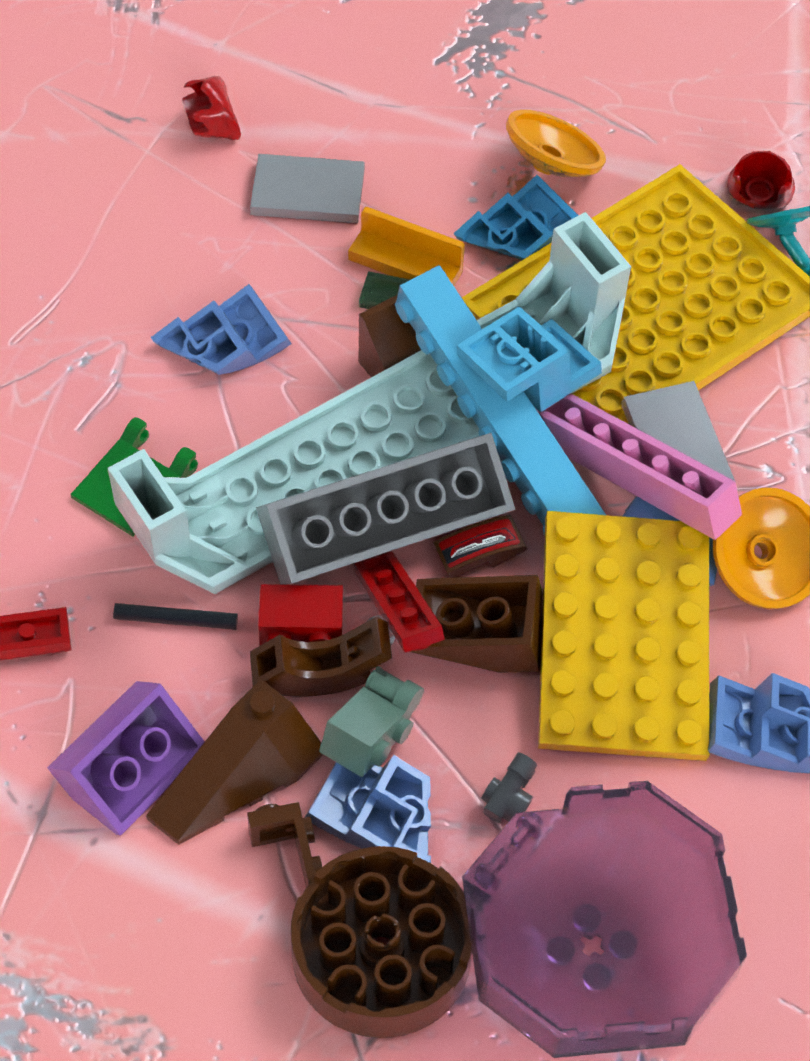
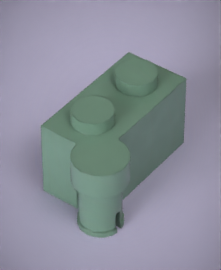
M377 666L369 675L365 687L363 686L327 721L319 752L358 776L363 777L374 765L379 767L385 762L392 746L396 742L402 744L407 739L414 725L410 717L422 699L424 688L410 680L404 682L383 670L382 667Z

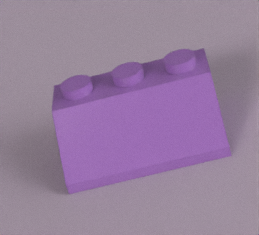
M136 681L47 768L72 800L116 835L121 836L168 789L205 741L161 683Z

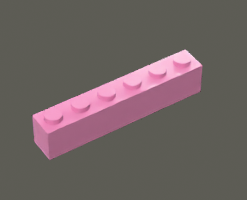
M570 393L541 413L537 410L569 459L706 536L716 540L742 515L736 482L583 399Z

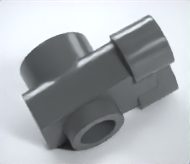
M518 752L508 766V772L502 781L494 777L483 793L481 799L487 803L483 814L497 823L505 819L516 826L534 798L522 790V788H525L535 774L537 763L527 755Z

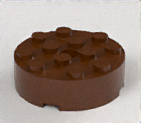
M388 846L367 847L350 851L320 868L313 875L314 879L304 890L301 897H298L291 921L293 970L301 992L309 1004L333 1025L353 1034L366 1037L392 1038L404 1036L419 1031L437 1021L459 998L467 982L472 960L474 921L468 900L456 880L443 867L437 868L433 864L417 857L416 852ZM378 937H386L390 941L387 945H384L383 943L377 942L373 939Z

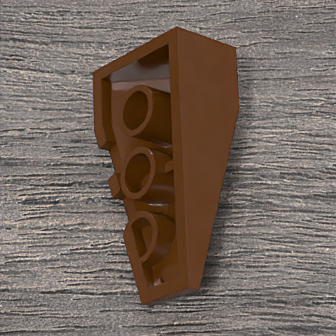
M260 679L230 709L149 811L146 818L179 845L224 821L225 816L247 804L252 806L262 801L263 795L282 785L286 788L297 782L323 756L319 752L322 742L295 705Z

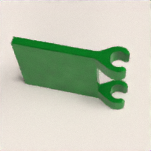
M138 417L130 420L120 439L70 494L72 499L134 537L135 533L115 505L108 467L140 451L136 448L148 440L149 432L145 429L147 423ZM187 447L180 449L170 468L151 458L163 477L187 478L198 468V462L195 460L196 453Z

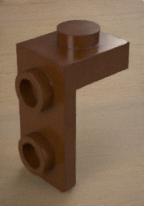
M299 802L281 806L278 804H266L255 811L247 812L248 831L252 847L295 839L307 888L314 879L313 875L322 868L320 856L312 857L309 843L315 842L311 817H302Z

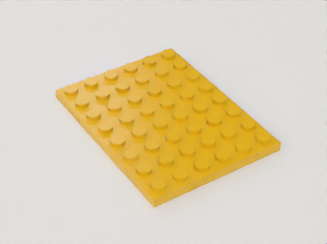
M679 164L591 218L631 265V271L612 370L610 373L572 394L629 424L621 406V401L626 396L690 381H695L699 391L810 317V276ZM552 242L461 297L476 320L515 300L549 262Z

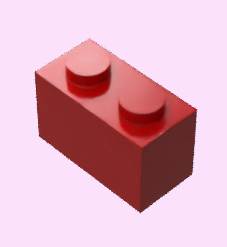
M260 584L258 625L260 646L278 635L301 642L326 641L342 636L343 585Z

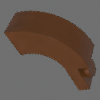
M375 617L342 636L319 642L295 641L278 635L250 651L252 684L254 686L262 679L281 695L290 697L322 696L361 686L366 683L371 674V669L392 659L388 622Z

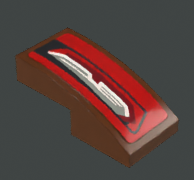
M511 515L496 517L467 526L433 542L450 578L459 577L486 562H489L492 568L528 550Z

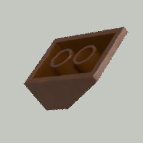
M538 575L417 579L416 587L442 625L445 640L431 644L423 650L410 651L411 653L498 673L540 672L543 590Z

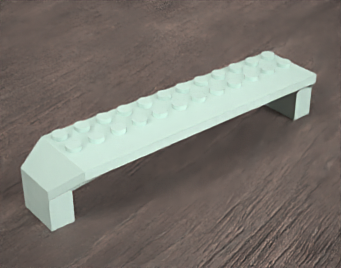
M584 212L553 229L549 262L515 300L478 319L477 322L484 329L519 306L540 325L553 319L597 358L602 365V373L572 392L574 393L610 373L612 370L631 265L590 216ZM421 350L187 478L163 477L145 449L108 467V473L115 505L155 565L213 594H217L273 562L256 507L478 437L479 428L472 417L467 418L461 411L457 401L458 396L451 385L446 386L440 379L436 368L437 364L430 354L426 355Z

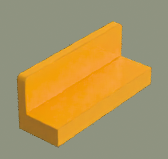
M364 207L361 212V231L348 250V260L406 282L440 265L453 286H455L463 273L465 244L462 241L370 207Z

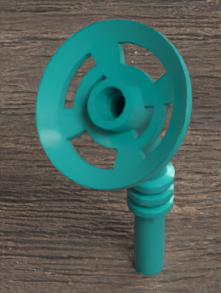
M810 206L746 219L747 224L774 229L775 236L779 235L781 243L794 263L810 276V258L793 233L797 232L796 224L810 217Z

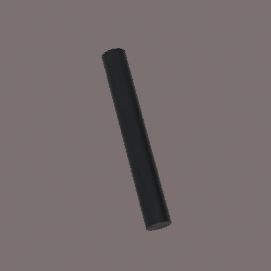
M115 603L113 618L117 620L237 630L238 613Z

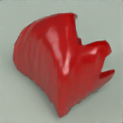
M211 76L185 83L184 88L191 87L195 91L182 98L192 133L195 136L239 140L241 131L230 103L224 80L220 76Z
M753 151L744 155L728 175L727 189L728 193L735 200L748 207L772 210L786 207L791 202L795 193V181L792 176L791 167L784 158L771 151Z

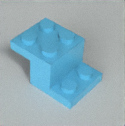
M520 306L457 345L458 356L502 398L508 402L524 391L533 406L540 413L602 373L601 362L553 319L540 325Z

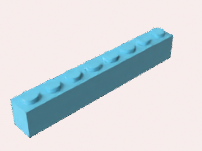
M438 265L400 285L395 303L399 317L404 323L409 322L416 332V340L420 349L426 355L430 354L437 364L436 368L440 379L446 386L451 385L458 396L457 401L461 411L467 418L472 417L478 426L479 436L492 433L506 479L511 483L515 482L522 493L521 500L526 510L531 515L536 514L544 526V536L547 511L606 515L525 392L523 391L507 402L458 356L457 345L482 330V328L441 266Z

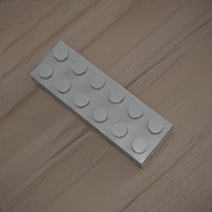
M492 433L256 507L280 584H293L516 510Z

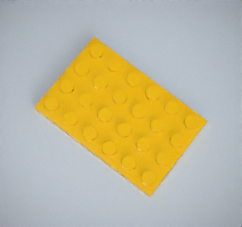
M547 511L545 517L538 749L707 761L709 757V537L682 521Z

